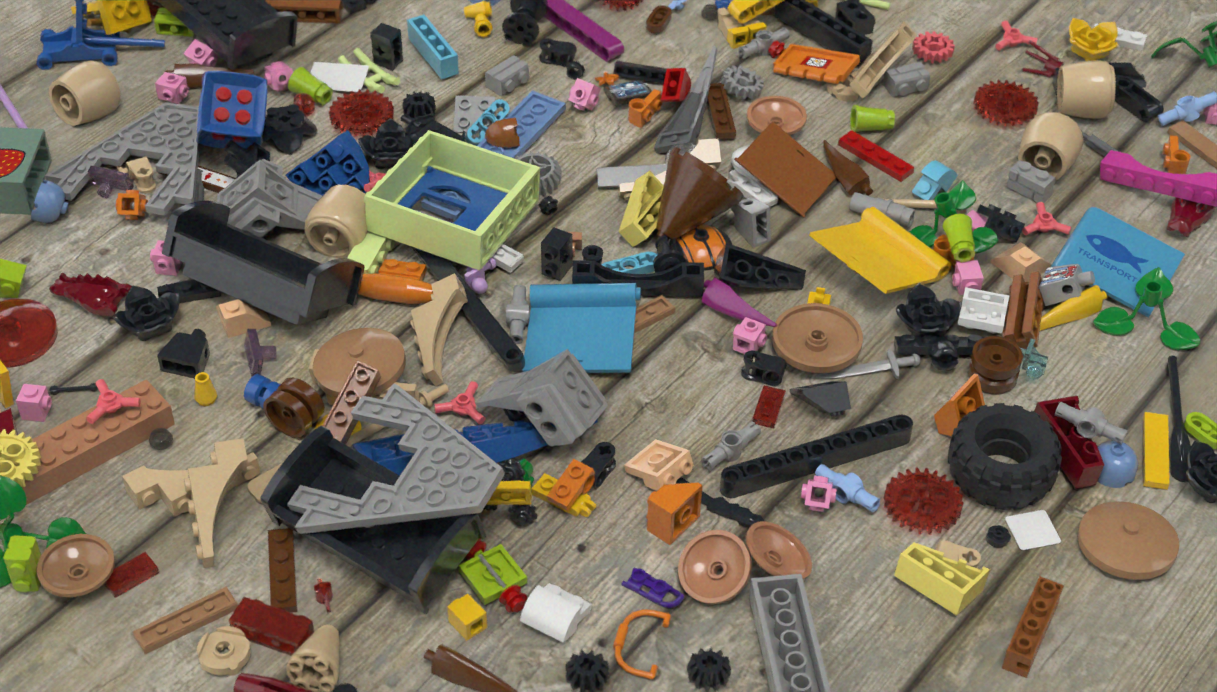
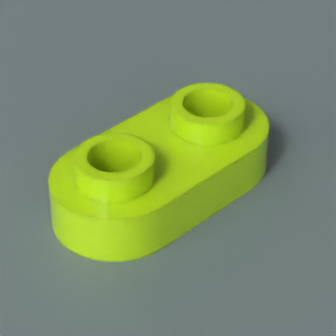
M1189 413L1184 422L1185 429L1199 441L1208 444L1213 449H1217V424L1203 413Z

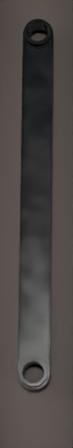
M412 247L438 281L454 273L464 286L468 300L461 307L462 312L511 372L521 371L525 367L523 352L448 259Z

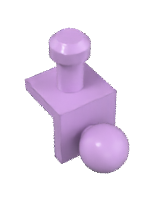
M491 257L481 270L467 267L464 279L475 293L482 294L487 290L488 284L485 280V271L496 267L495 259Z

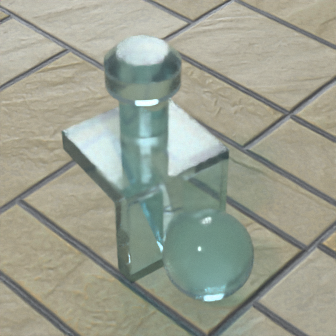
M1030 339L1027 349L1020 348L1024 358L1022 369L1026 370V374L1030 379L1036 380L1044 375L1049 357L1039 354L1034 347L1035 340Z

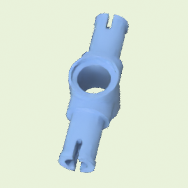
M1213 91L1200 98H1194V96L1180 98L1174 109L1158 115L1160 124L1165 126L1178 119L1185 122L1197 119L1204 108L1217 103V93Z
M821 464L816 469V476L828 477V482H833L832 488L837 489L835 499L840 503L846 504L849 501L858 503L872 513L879 508L880 499L865 490L862 480L856 474L848 473L845 476L842 473L832 471L824 464Z

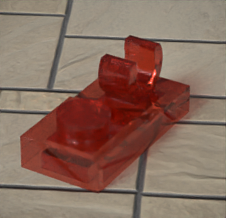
M764 385L752 421L757 425L775 429L786 390Z

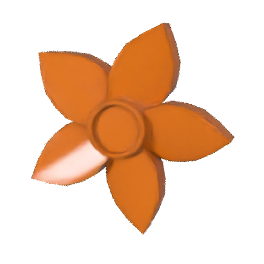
M607 71L604 72V77H595V80L599 81V86L604 83L614 85V81L619 79L618 75L609 74Z

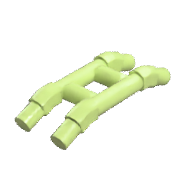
M356 48L353 51L362 65L369 66L368 72L372 71L375 73V75L369 78L365 77L363 85L368 90L375 93H383L385 87L376 83L382 79L386 84H400V78L386 73L374 64L360 48ZM344 55L338 58L340 64H351Z

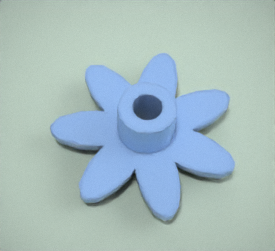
M673 0L667 7L671 8V10L677 7L680 10L684 7L683 2L687 0Z

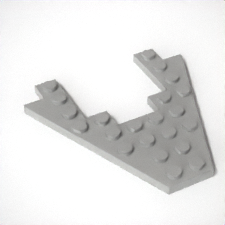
M165 102L45 175V178L63 189L65 200H73L102 164L121 166L129 155L159 159V162L155 165L158 173L168 174V177L147 202L145 209L147 213L166 215L175 203L186 205L195 201L200 144L196 142L199 107Z
M393 383L383 399L362 396L352 410L351 415L355 420L406 431L398 445L401 451L414 453V456L394 486L373 481L361 500L300 485L287 504L290 510L304 513L295 526L300 534L363 526L368 528L380 524L481 513L505 473L500 465L405 390Z

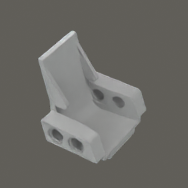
M262 159L217 194V202L230 208L228 224L261 238L275 226L305 229V219L322 195L290 182L282 176L283 167Z
M568 349L529 371L498 378L475 403L478 408L493 406L523 411L550 446L572 444L577 437L581 436L586 429L594 424L608 406L605 397Z

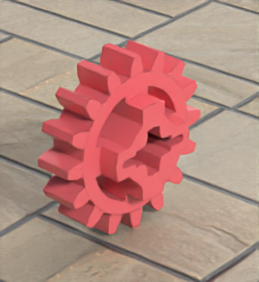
M926 31L925 35L920 33L918 37H915L912 50H914L913 54H918V59L924 58L925 62L931 60V63H934V61L941 63L942 59L948 61L949 57L952 58L955 45L953 40H949V36L944 37L943 33L938 35L935 31L932 34Z

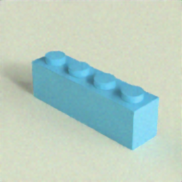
M420 15L407 19L408 39L437 75L444 79L459 74L457 53L425 15Z

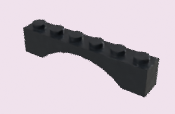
M573 260L572 284L636 283L637 287H641V296L702 297L704 291V263L682 262L660 272L630 274L612 270L596 261Z

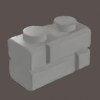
M514 55L485 73L486 88L494 91L499 96L511 92L515 87L526 83L529 79L528 63L523 60L520 61Z
M921 62L888 69L884 74L883 85L887 91L889 90L892 97L924 91L929 88L930 73Z
M1019 160L1009 171L1006 187L1037 203H1045L1053 194L1056 178L1049 175L1047 171L1031 166L1029 162Z

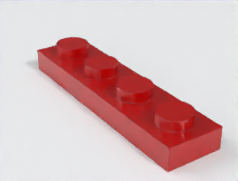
M852 130L839 138L838 145L900 182L914 173V166Z

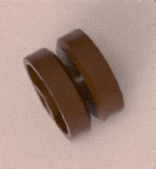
M988 336L982 338L974 344L968 376L970 378L973 374H978L981 389L984 392L1002 394L1011 391L1017 384L1023 359L1022 351L1015 342L1004 337Z
M294 377L286 378L276 391L263 402V410L271 424L280 432L293 438L302 437L312 424L321 417L325 408L323 400L317 391L308 383Z

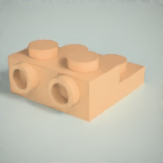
M656 439L624 464L626 473L643 478L645 486L654 490H659L665 484H676L677 479L684 474H689L694 466L689 450Z

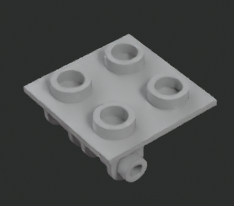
M456 96L453 131L456 133L465 131L467 133L468 129L495 101V97ZM490 119L482 120L483 125L486 127L493 124Z

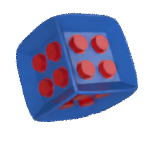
M204 72L198 109L196 142L205 146L226 149L225 146L230 140H233L245 149L254 142L261 146L267 105V79L235 72Z

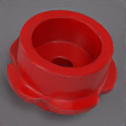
M776 40L771 44L768 53L771 54L772 58L779 57L786 50L784 48L785 43H780Z

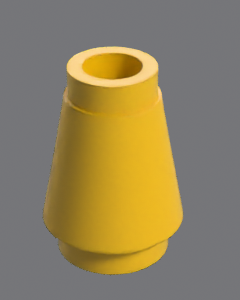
M484 0L464 7L465 18H475L479 13L484 14L487 19L492 17L490 1L486 2Z
M479 13L475 17L474 31L478 36H488L493 29L492 23L484 14Z
M201 372L195 376L194 399L201 406H210L217 398V391L209 375Z

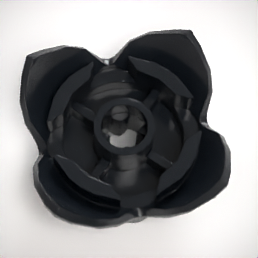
M296 104L278 108L271 107L267 109V115L265 116L262 142L273 139L275 145L280 150L293 154L302 144L303 135H313L318 130L315 124L305 117Z
M390 118L377 129L375 137L365 135L359 138L358 142L362 150L371 157L376 168H393L398 160L408 152L409 148L418 142L420 136L416 134L406 136L404 128Z
M918 283L908 293L906 305L900 304L896 307V313L912 336L930 334L943 337L946 334V330L949 329L950 325L960 315L962 302L948 298L938 301L936 294L930 288Z
M133 285L125 297V311H118L114 316V320L117 324L137 336L140 341H148L150 338L168 333L172 330V321L179 309V293L168 292L157 298L152 291Z
M1194 441L1187 455V482L1206 502L1215 503L1217 501V454L1208 444Z

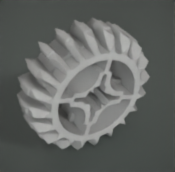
M531 151L529 154L522 153L521 157L515 156L517 160L540 167L539 195L546 197L547 193L552 194L553 190L558 189L562 170L558 161L554 160L553 156L548 157L547 153L542 155L539 152L533 154Z

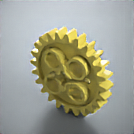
M3 429L0 434V476L8 477L20 486L25 487V480L32 481V474L38 473L37 467L41 466L39 449L36 442L32 441L31 436L26 438L24 432L17 435L16 431L13 430L10 434H7L6 430Z

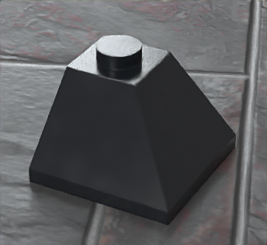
M829 381L790 389L792 395L821 412L830 413V416L843 415L844 410L851 409L847 381Z

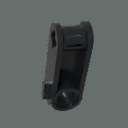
M1126 76L1115 78V102L1139 120L1148 122L1152 117L1164 112L1162 103L1136 84L1131 78Z

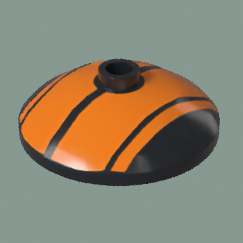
M702 224L676 239V247L678 251L685 255L687 262L704 263V271L715 269L719 252L726 243L732 245L731 239L725 232L707 224ZM672 240L669 241V247L672 245Z

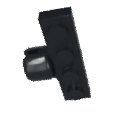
M905 334L895 336L894 346L897 354L928 355L935 368L948 371L958 364L957 357L959 355H972L974 344L984 337L979 335H969L968 337L947 335L946 337L930 334L924 336Z

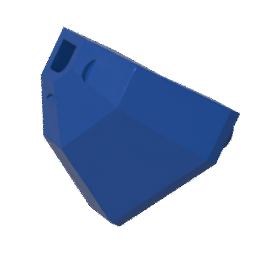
M346 131L312 157L297 165L286 176L290 182L322 196L331 187L336 185H349L366 193L364 185L369 183V166L360 145L351 133Z

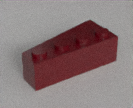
M1078 396L1037 402L1034 412L1041 415V419L1048 421L1053 427V431L1057 435L1062 448L1060 467L1075 489L1096 485L1104 467V462L1096 442H1093L1092 438L1081 436L1074 423L1055 416L1060 402L1080 410Z

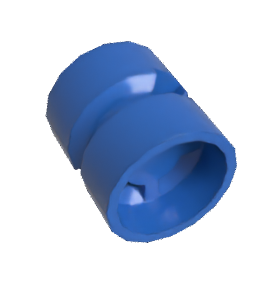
M256 374L246 384L244 399L263 409V402L281 384Z

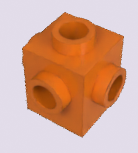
M126 190V193H118V198L116 199L117 214L125 216V220H138V216L145 217V205L148 202L146 196L139 194V190Z

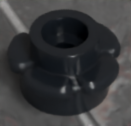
M573 61L567 65V75L569 78L577 80V78L583 77L585 68L580 62Z
M552 196L545 197L539 203L540 212L542 214L547 213L548 215L553 214L558 209V200Z
M1000 525L991 526L986 534L988 543L995 548L1005 547L1011 540L1008 529Z

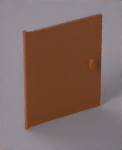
M773 121L738 158L735 157L734 159L803 218L806 216L804 215L806 211L836 178L832 170Z

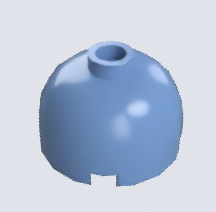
M45 179L43 180L35 198L36 209L32 210L31 220L50 223L57 220L60 214L65 215L68 202H65V193L59 185Z
M1112 440L1100 444L1098 449L1104 462V467L1097 482L1111 488L1125 487V484L1130 481L1132 483L1138 470V459L1134 450L1126 443L1121 445Z

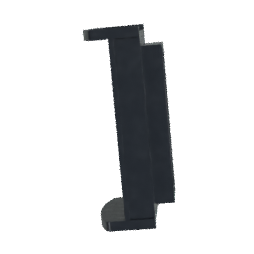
M157 0L222 57L232 70L272 56L274 51L284 47H295L298 17L293 12H278L265 0Z
M215 201L192 202L176 209L170 215L162 254L184 262L183 275L296 325L327 318L329 309L348 304L354 306L356 304L365 265L348 258L334 259L323 264L228 224L230 208Z
M321 425L311 432L286 458L269 481L260 497V501L273 523L278 526L283 524L297 532L295 526L304 513L290 510L287 503L300 485L361 500L373 481L394 486L400 475L333 438L331 431ZM477 513L380 524L368 528L363 526L300 534L415 603L418 610L424 614L429 612L427 605L478 539L484 540L486 538L484 528Z

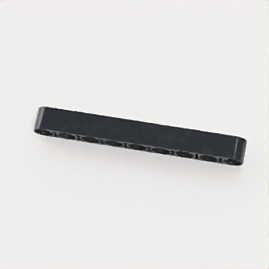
M903 414L892 416L726 467L721 472L720 493L726 498L740 497L814 474L821 464L830 469L904 446L910 442L913 420Z

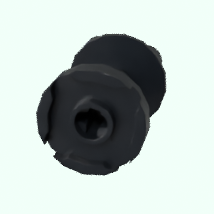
M511 0L510 9L513 13L505 17L502 23L504 38L507 41L530 46L539 35L537 21H540L545 16L548 9V1Z

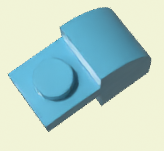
M934 160L921 171L923 176L911 192L922 200H933L940 189L945 192L948 191L958 174L941 162Z

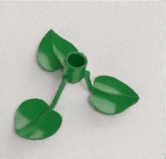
M1217 21L1208 24L1201 30L1202 33L1208 30L1209 35L1201 39L1200 43L1207 40L1210 42V46L1202 49L1203 54L1186 38L1178 37L1160 45L1152 54V59L1160 50L1168 46L1185 43L1201 60L1205 59L1209 68L1216 65L1217 47L1214 38H1217V30L1215 32L1213 30L1217 27Z
M964 180L958 183L949 193L943 192L935 197L934 201L937 209L934 210V229L928 225H920L909 231L930 248L937 239L934 234L938 232L939 215L948 218L957 214L956 210H966L975 203L976 194ZM978 227L972 232L975 254L992 248L998 242L996 233L987 227Z
M1160 267L1148 272L1136 283L1135 291L1140 298L1131 315L1128 316L1127 311L1122 308L1109 307L1102 310L1096 319L1093 320L1094 325L1102 332L1121 336L1130 333L1134 329V323L1131 320L1137 314L1142 303L1149 307H1155L1158 304L1163 327L1166 329L1162 331L1160 338L1166 347L1173 350H1186L1200 345L1198 334L1189 325L1178 321L1173 322L1170 326L1167 324L1163 302L1173 294V285L1163 274Z
M0 476V520L5 519L0 524V539L2 540L1 544L4 546V551L0 548V587L11 583L3 557L12 536H33L36 539L48 540L46 544L47 549L51 544L64 537L86 534L76 520L68 517H60L52 521L48 527L49 536L24 532L21 526L12 523V520L15 517L14 513L22 511L26 506L25 491L17 482L5 476Z

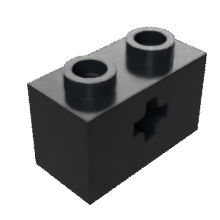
M384 23L379 24L372 30L370 35L373 63L393 71L403 62L401 29Z
M553 227L541 242V274L561 281L573 266V234Z

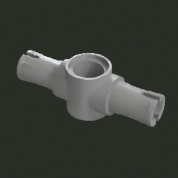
M785 27L775 32L767 30L758 31L755 39L751 40L749 44L738 48V53L743 59L752 54L769 55L768 50L771 44L776 40L781 42L789 39L790 33Z
M515 285L513 288V299L510 304H507L506 323L510 327V337L516 344H520L523 341V329L526 327V324H529L530 306L526 302V287L524 285Z
M1060 402L1055 412V416L1074 423L1078 433L1085 438L1103 436L1122 445L1128 430L1109 423L1105 419L1104 413L1097 408L1079 410Z
M752 421L740 431L728 430L724 432L721 436V442L715 446V449L701 458L702 465L710 471L722 461L732 462L738 460L741 456V450L748 445V442L761 434L760 427Z

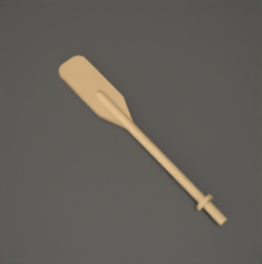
M443 384L429 393L424 390L419 392L420 403L429 409L433 406L432 401L448 393L449 388L446 384ZM371 424L351 435L346 445L351 447L352 444L362 441L386 426ZM282 463L248 483L249 493L258 503L262 504L260 497Z

